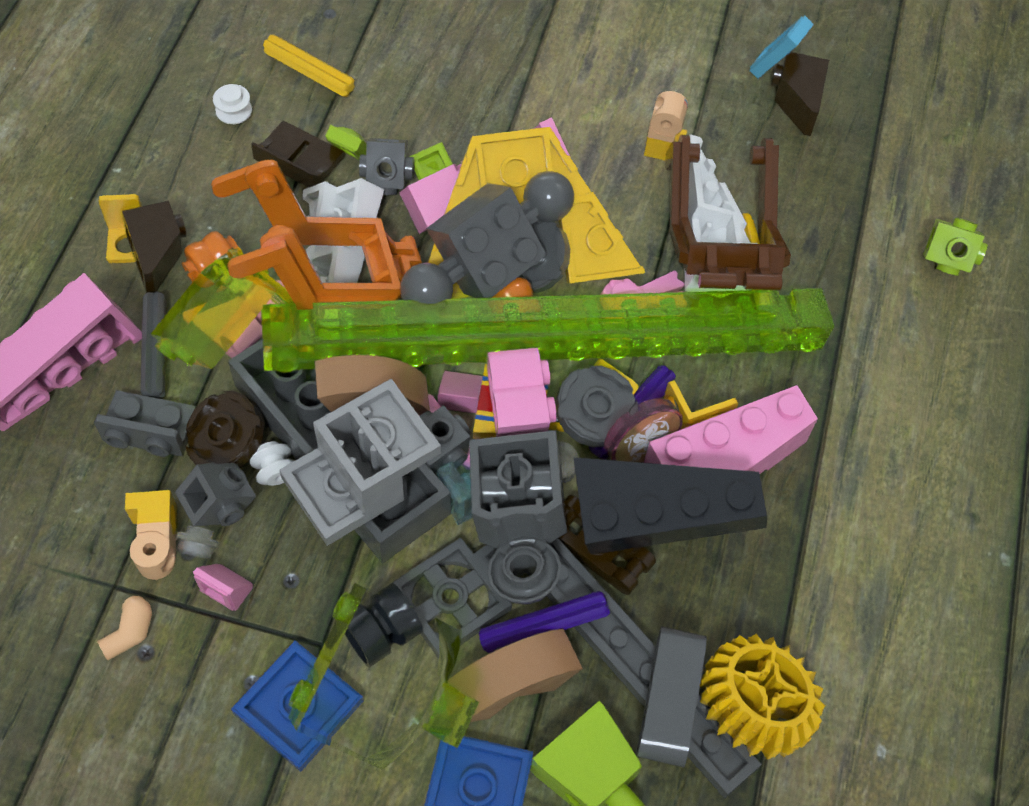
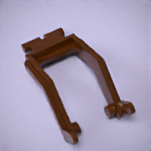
M680 135L679 141L673 142L666 153L665 168L666 170H671L670 235L678 261L683 263L686 274L699 275V288L735 289L736 285H741L746 290L780 291L783 282L782 271L783 268L789 266L791 253L777 228L779 145H774L773 138H763L760 146L752 145L750 148V165H759L758 237L760 244L697 242L688 219L689 162H699L700 144L690 143L689 135Z

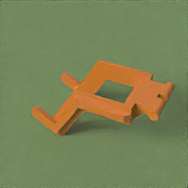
M275 160L257 162L219 176L211 183L213 194L217 197H227L251 188L273 225L268 233L260 238V249L235 257L228 262L227 266L230 276L233 278H244L273 267L299 311H394L398 299L401 298L400 284L404 274L414 265L422 263L415 238L405 236L400 242H394L384 230L381 218L306 217ZM302 245L362 246L372 283H322Z

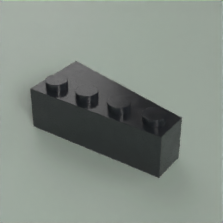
M573 457L585 544L591 555L767 528V511L759 472Z

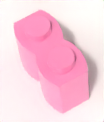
M538 348L488 352L487 374L496 437L549 431L550 423L556 422V406L554 397H547L544 385H550L548 360L540 359Z

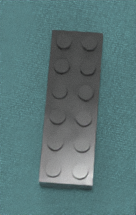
M298 317L228 360L235 387L241 394L253 400L260 408L264 422L283 444H287L290 447L291 454L296 460L318 448L313 422L331 413L317 398L315 361L332 357ZM426 463L402 476L404 500L355 529L356 533L382 564L451 515V492Z

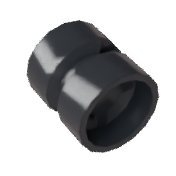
M394 583L389 584L372 595L368 607L358 604L338 617V622L346 638L367 667L373 666L391 654V645L393 643L403 646L423 632L422 624L414 608Z

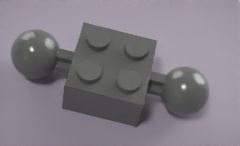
M540 172L534 175L526 184L523 194L524 201L521 203L518 202L511 187L487 183L426 228L444 261L439 265L420 263L407 270L400 284V294L404 304L412 312L419 315L429 316L437 314L449 304L453 294V284L456 282L463 294L488 301L547 255L531 225L537 220L548 223L556 222L570 212L574 203V190L570 181L558 172Z

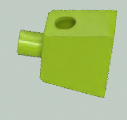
M600 701L532 759L530 771L571 806H645L628 786L638 776L642 768L641 763Z

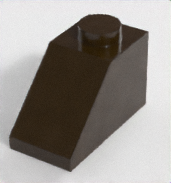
M789 52L785 57L783 65L776 64L771 83L773 86H778L774 101L803 135L811 136L820 110L829 60Z
M169 200L122 211L125 234L146 293L157 292L182 254L181 238L186 237V229L181 214L174 215Z

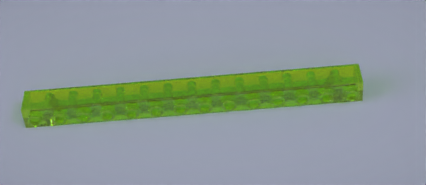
M822 288L792 289L790 295H779L778 290L464 298L444 299L434 304H424L415 300L313 303V309L296 310L295 303L261 304L264 371L279 372L315 369V361L346 355L382 356L405 362L413 367L433 364L457 366L464 363L487 362L488 352L538 348L541 360L569 359L572 361L590 358L617 360L625 357L642 356L659 358L668 355L695 357L703 354L721 353L737 355L747 352L772 354L779 351L799 350L812 352L822 350L835 327Z

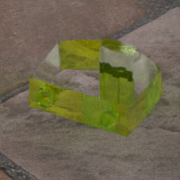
M237 246L229 249L226 254L216 259L200 272L152 331L151 335L158 340L154 347L172 361H175L178 357L189 366L195 364L213 369L269 300L275 303L292 319L298 317L305 326H312L319 313L317 311H299L286 288L269 276L270 272L268 269L244 278L231 277L228 271V262L235 257L243 255L242 249Z
M354 583L350 593H343L334 608L333 618L336 621L307 680H300L291 694L289 706L292 707L288 718L297 732L381 770L396 760L424 730L443 742L458 748L479 701L448 681L459 653L462 631L437 617L435 618L439 633L440 651L437 674L441 679L432 701L419 724L413 722L398 739L383 750L367 758L301 724L366 590L375 592Z

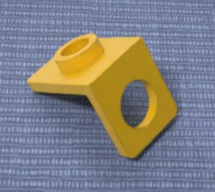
M136 194L99 196V205L108 226L106 252L108 263L135 262L132 252H119L116 246L120 240L127 238L122 211L142 207L139 196Z
M675 380L668 382L663 398L668 412H673L679 416L680 426L678 431L738 407L736 398H732L691 412ZM675 401H676V403H677V405H678L680 414H679L678 411H677V408H676V405H675Z

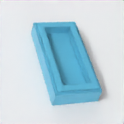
M801 16L761 52L750 66L751 69L749 71L756 78H760L797 47L814 24L806 16Z

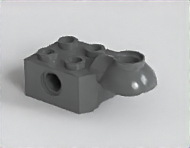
M556 430L469 440L473 520L479 542L497 549L488 565L487 575L490 586L501 598L514 604L528 605L541 601L552 593L559 582L562 567L558 553L549 544L567 533L562 467ZM533 573L529 577L519 578L521 574Z

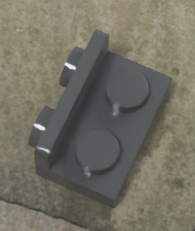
M116 390L106 416L98 414L94 424L102 440L112 447L125 449L128 446L145 449L150 454L160 457H166L169 454L183 457L186 450L185 445L187 446L188 444L186 426L196 406Z

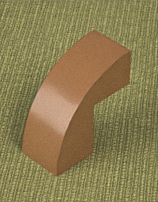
M373 355L336 356L315 361L317 398L330 412L389 379L394 381L419 416L424 412L430 411L426 376L417 368L405 362Z
M557 629L536 634L500 648L462 669L448 679L446 684L463 723L490 719L517 697L555 691L583 668L564 629Z

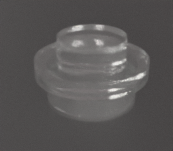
M188 526L186 532H177L175 537L179 541L176 551L203 559H211L213 550L219 549L220 542L212 539L213 531L196 526Z

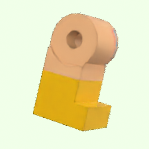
M665 91L658 95L650 121L644 156L666 160V153L672 143L678 142L680 135L687 134V130L682 128L688 108V101L682 94L675 91Z
M170 490L125 493V510L132 523L137 524V537L130 547L131 559L141 575L147 579L157 580L164 578L171 573L176 562L177 504Z

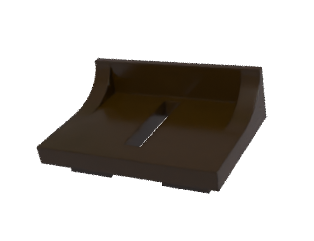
M282 121L262 143H251L253 159L259 162L264 160L277 161L284 175L307 187L320 184L344 157L343 150L285 121ZM307 145L308 147L294 163L291 162L301 149Z

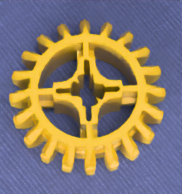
M757 634L748 637L747 640L739 635L730 643L726 642L724 645H721L714 653V656H711L705 664L704 674L700 682V687L704 690L701 694L700 703L711 707L707 711L706 720L718 721L720 726L717 735L728 733L733 738L732 748L744 744L750 757L762 751L767 760L776 757L778 754L786 757L800 747L803 748L811 740V736L819 729V724L822 722L820 716L825 708V705L819 700L823 688L812 683L816 672L806 671L803 667L805 657L796 659L790 654V645L781 649L777 647L774 637L765 640L763 643ZM779 717H780V718L786 719V720H788V721H774V720H778Z

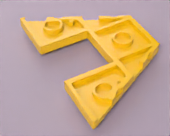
M551 127L478 135L470 138L444 215L487 183L511 187L518 202L521 203L524 201L525 186L534 175L544 171L558 172L570 181L574 190L573 206L570 212L559 220L560 227L566 233L571 248L569 265L566 269L567 283L645 273L643 266H640L622 239L624 237L614 227L608 218V213L594 192H591L577 171L578 168L570 156L561 147L560 141ZM434 243L427 263L439 265L444 259ZM457 282L453 284L451 300L471 297L463 294Z

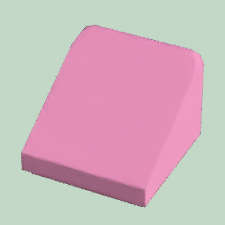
M444 371L438 391L439 405L441 407L444 405L447 410L476 414L483 376Z
M220 564L197 567L193 572L199 590L232 611H236L253 589V584Z

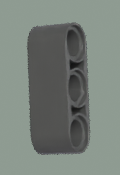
M664 626L660 627L639 735L637 757L685 767L691 743L707 636Z

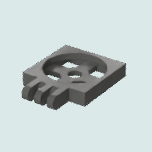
M459 538L392 582L403 592L414 608L423 627L421 635L439 660L478 634L482 628L488 627L512 610V603L501 598L489 583L487 571L489 561L497 550L494 547L486 545L473 554L462 538ZM457 565L467 568L471 572L458 580L456 578H448L440 566ZM424 576L433 588V597L416 608L412 602V595L416 584ZM484 585L488 592V607L485 613L477 617L467 604L468 596ZM448 589L455 590L459 595L458 601L454 604H446L442 600L444 591ZM442 613L452 614L462 628L454 634H441L433 631L428 622Z

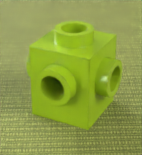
M955 217L953 223L936 219L923 256L927 260L938 263L936 269L958 276L960 270L971 273L974 264L979 266L982 263L988 244L983 243L985 236L981 232L976 231L978 226L976 223ZM962 242L959 250H951L955 243Z

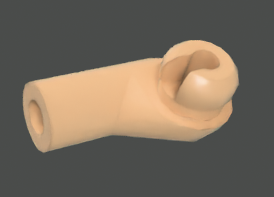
M131 596L127 598L122 604L119 629L97 641L107 661L146 639L152 610L148 601L143 597Z

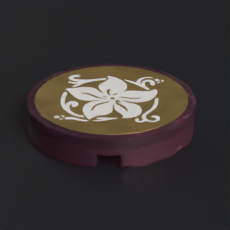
M655 398L637 405L640 411L632 416L629 412L623 414L610 428L604 442L608 457L613 461L644 463L649 442L679 431L683 423L682 414L668 399Z

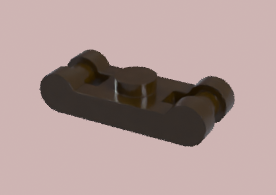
M568 495L564 500L567 533L558 539L576 559L618 591L629 595L638 585L637 578L641 573H648L655 565V557L644 547L591 555L585 544L583 529L577 536L568 529L573 521L583 528L579 498L574 495ZM619 556L628 562L624 568L613 564Z

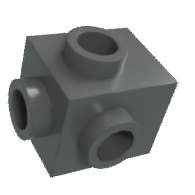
M370 138L367 140L366 155H360V177H365L366 181L384 189L383 195H397V189H404L407 180H413L414 157H407L408 140ZM382 162L390 164L392 172L385 171L382 168Z
M444 405L433 413L427 411L421 414L420 418L441 445V454L426 462V465L436 476L445 470L448 472L456 470L468 458L467 454L469 453L471 435L468 425L459 415L455 414L453 416Z
M211 462L197 464L175 491L193 526L232 525L244 516V510L256 497L246 480L245 474L237 463L216 464Z

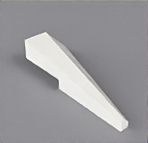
M690 134V143L700 144L699 162H689L688 219L696 241L757 244L751 243L744 231L747 223L725 183L718 182L714 174L716 165L713 159H706L701 150L703 143L701 137ZM685 271V291L722 300L749 291L741 285H736L735 289L699 288V275H688Z
M362 178L339 187L328 182H322L303 190V200L309 203L310 216L308 215L307 217L376 218L384 189ZM311 245L306 249V253L322 283L358 282L365 258L362 246ZM317 311V316L311 319L312 329L318 332L320 344L332 357L337 355L349 311Z

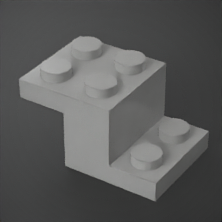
M389 379L313 422L318 448L283 467L279 472L282 480L328 546L404 500L402 476L440 455L441 445L394 381Z

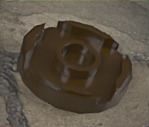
M233 390L224 391L226 394L219 396L213 394L205 398L194 409L186 426L188 446L185 445L187 455L195 465L211 462L216 464L237 463L239 468H242L257 452L264 432L262 412L253 400Z

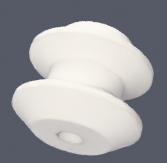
M229 84L220 87L214 93L213 103L219 120L227 124H239L250 117L252 106L249 102L250 95L247 89L237 84Z
M275 441L264 443L259 446L257 452L251 457L250 465L255 469H261L256 475V480L259 484L274 486L284 483L279 470L294 462V460L287 459L291 454V449L287 444Z

